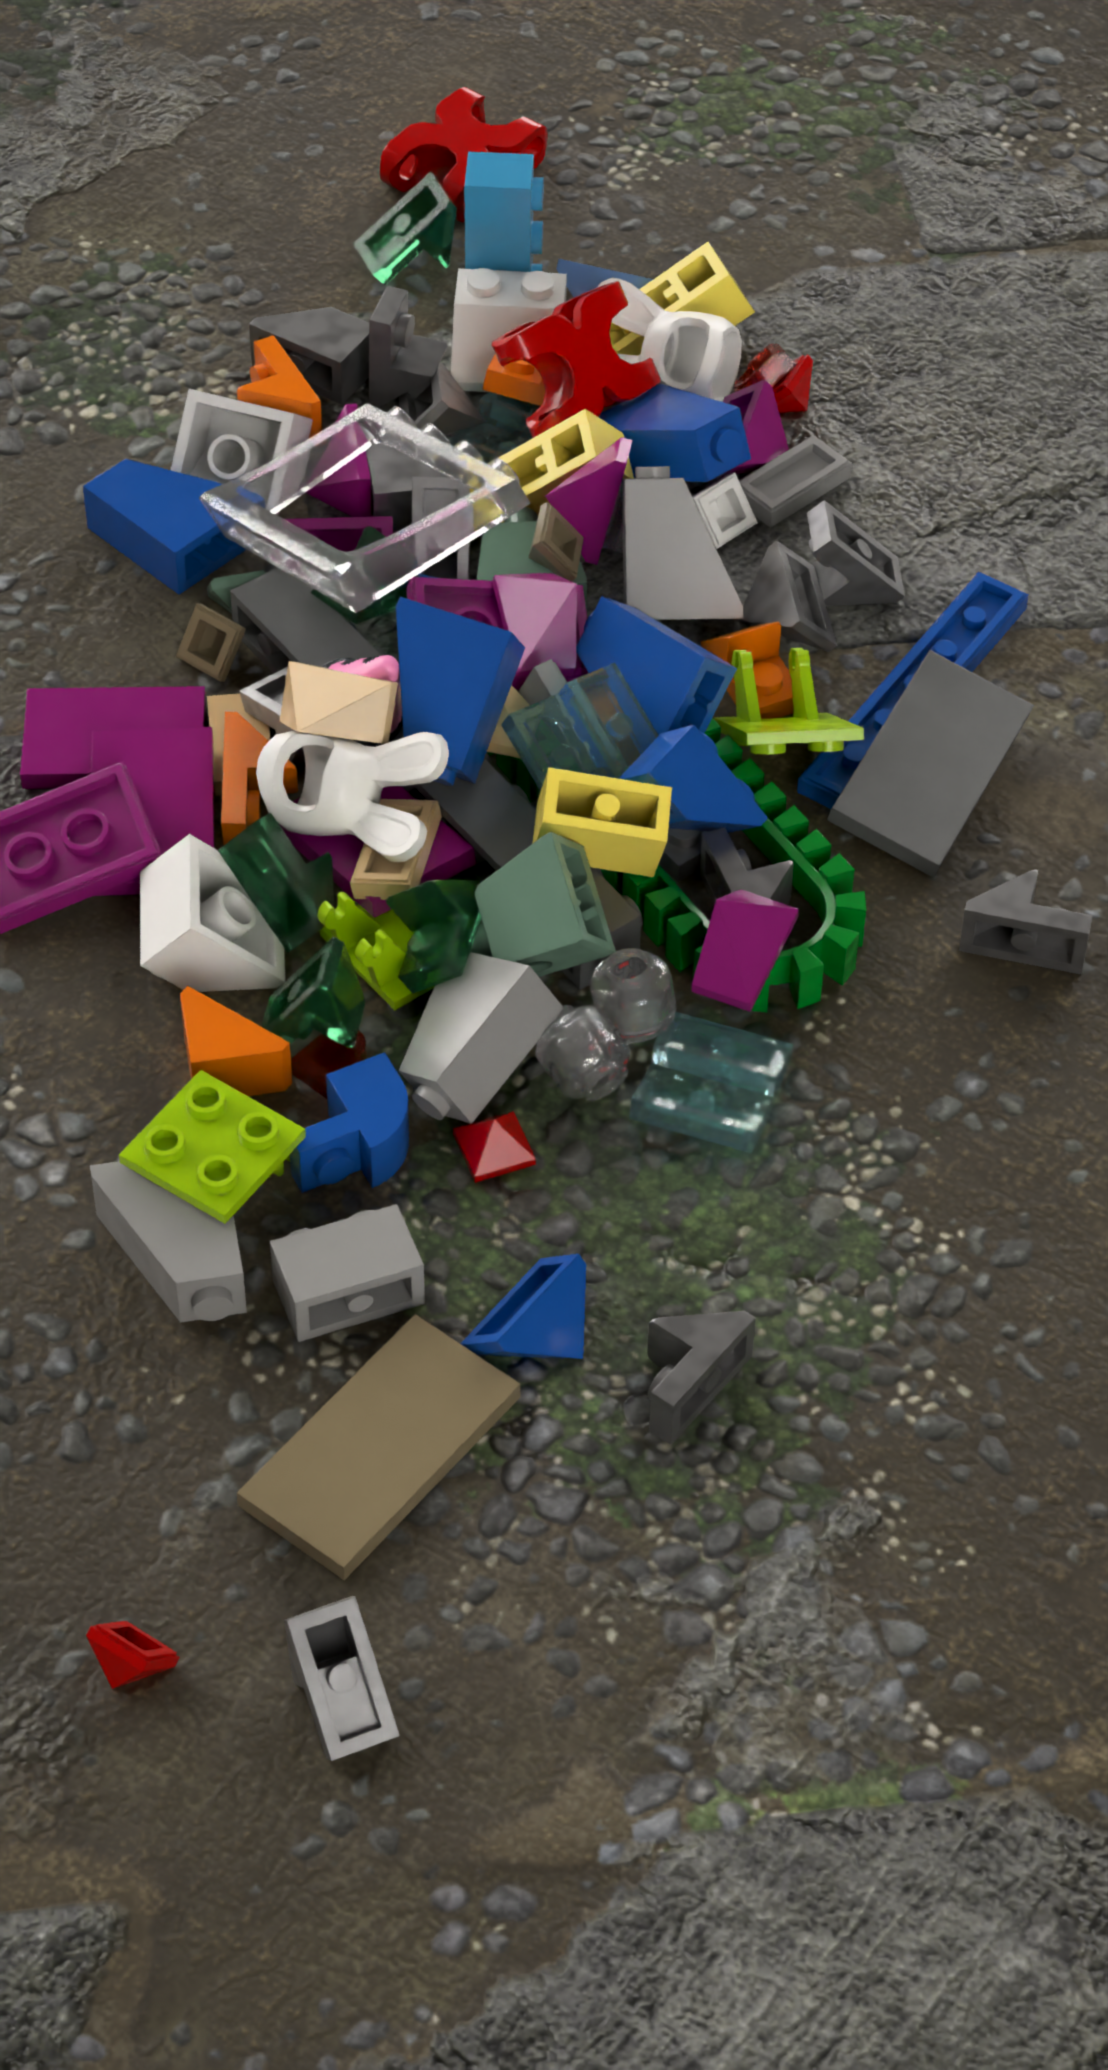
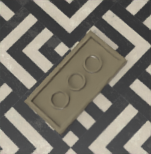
M414 1314L237 1492L238 1506L345 1581L521 1397V1384Z

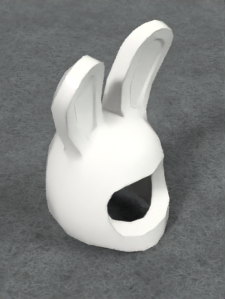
M612 277L598 285L600 287L612 282H620L627 298L628 306L622 309L612 319L611 323L645 337L640 355L618 354L621 359L633 364L652 358L661 378L660 383L721 402H723L725 396L731 393L738 375L742 340L739 329L730 321L720 316L702 312L665 311L632 283Z
M290 731L276 734L263 747L258 758L256 775L259 791L269 815L286 830L315 836L355 835L389 861L405 862L414 857L423 847L427 836L426 826L413 814L379 804L381 791L387 786H408L430 783L436 780L444 772L448 762L449 750L448 744L442 735L429 732L416 733L380 746L370 747L351 739ZM302 747L305 756L306 772L302 794L298 804L288 798L283 784L284 766L291 754Z

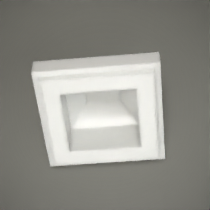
M735 472L729 473L692 496L716 549L758 523Z

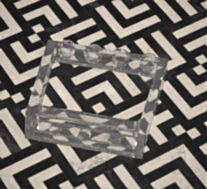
M366 403L272 461L234 480L210 489L199 497V500L226 538L355 613L531 504L519 485L520 480L518 476L503 460L494 458L487 465L478 451L468 442L460 440L452 447L446 436L433 424L426 423L419 430L411 417L401 408L393 406L386 413L369 403ZM379 443L387 444L475 490L398 532L348 552L332 547L276 515L277 512L366 449Z

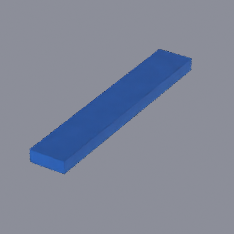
M978 572L849 719V722L864 728V740L844 741V750L821 752L798 778L797 793L832 809L929 650L973 672L1027 609L1029 594Z

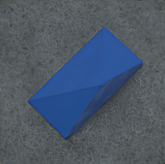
M580 1254L540 1258L460 1344L478 1356L583 1359L586 1290L585 1261Z

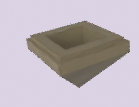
M548 502L540 506L529 558L562 578L572 581L577 578L584 537Z
M196 603L175 657L218 681L225 682L246 628L205 605Z

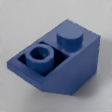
M695 725L661 733L619 778L672 787L669 817L670 829L709 832L726 828L727 832L730 833L759 827L768 819L755 802V796L750 787L734 776L719 757L717 746L712 739L699 731Z

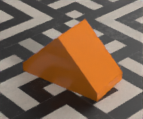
M189 986L180 993L184 1038L191 1079L200 1070H203L247 1096L283 1092L293 1083L290 1042Z

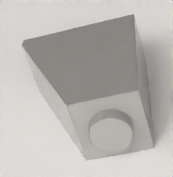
M670 466L635 467V479H622L624 604L635 607L655 620L743 618V605L684 478H670Z
M454 949L446 958L399 1069V1073L415 1090L412 1094L413 1101L420 1109L435 1119L442 1120L447 1116L472 1124L564 1007L530 965Z
M119 1161L90 1165L97 1217L180 1323L194 1320L216 1321L228 1315L247 1313L244 1274L234 1216L224 1224L122 1165Z

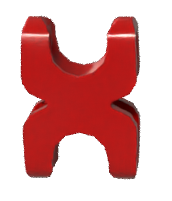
M462 87L437 104L435 110V121L437 124L427 122L411 124L389 141L381 155L380 179L382 182L402 192H406L424 183L442 184L444 203L442 213L457 221L465 222L464 185L468 152L534 154L535 169L545 157L548 139L547 128L525 116L505 125L486 124L484 99L486 96L470 88Z
M619 281L594 288L555 307L552 315L542 318L537 322L532 321L522 324L492 342L493 350L501 366L504 367L509 363L523 360L533 365L543 378L545 388L543 403L531 416L526 418V425L532 438L584 409L599 417L604 407L615 402H625L634 399L661 382L660 375L652 358L631 364L621 359L612 347L609 334L612 319L628 306L627 298Z

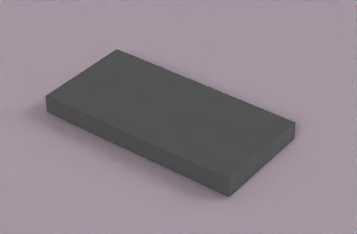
M929 650L836 800L827 820L934 878L1028 719L1034 705Z

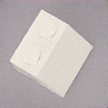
M458 268L453 315L451 375L463 391L489 392L482 390L487 368L495 354L492 342L522 324L532 321L537 322L542 318L552 315L555 307L566 302L567 274L543 271L521 272L491 270L488 268Z
M189 389L171 470L253 491L260 496L262 523L273 525L301 474L313 419Z
M188 834L140 871V966L183 990L187 986L198 992L278 988L285 983L282 888Z

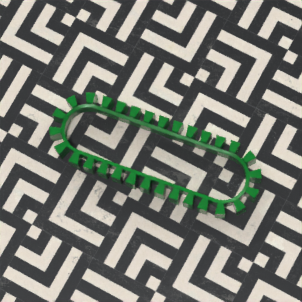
M712 718L704 734L715 743L719 757L734 776L750 787L754 793L755 802L768 817L761 826L742 831L772 864L784 861L793 862L792 886L815 909L823 924L815 936L807 942L780 952L751 1011L767 1013L769 985L789 983V989L796 1008L800 1009L821 1001L823 973L843 986L854 972L858 947L863 945L866 918L865 891L852 893L855 869L840 853L830 859L831 843L817 829L808 835L809 820L795 805L786 810V795L772 781L764 786L765 773L751 758L742 763L743 750L729 735L720 740L721 726ZM533 726L523 759L496 754V764L509 779L517 775V785L525 792L530 803L536 798L538 802L548 767L574 771L535 726ZM486 752L489 756L494 754L492 752ZM659 864L654 877L601 869L604 879L619 894L622 893V895L629 896L636 903L642 918L644 917L643 931L657 947L666 942L665 956L674 967L681 972L694 962V978L710 921Z

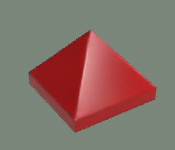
M808 354L800 356L772 374L768 380V383L773 388L779 413L807 411L813 359Z
M514 1111L453 1128L454 1138L475 1183L536 1165L535 1155Z
M128 1621L96 1624L95 1626H90L86 1634L112 1689L173 1668L180 1658L176 1655L177 1652Z

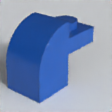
M385 1052L326 1074L328 1115L330 1118L306 1127L305 1139L290 1154L291 1175L302 1193L323 1184L337 1183L349 1174L362 1170L369 1184L374 1188L391 1178L402 1166L409 1149L408 1095L401 1077Z

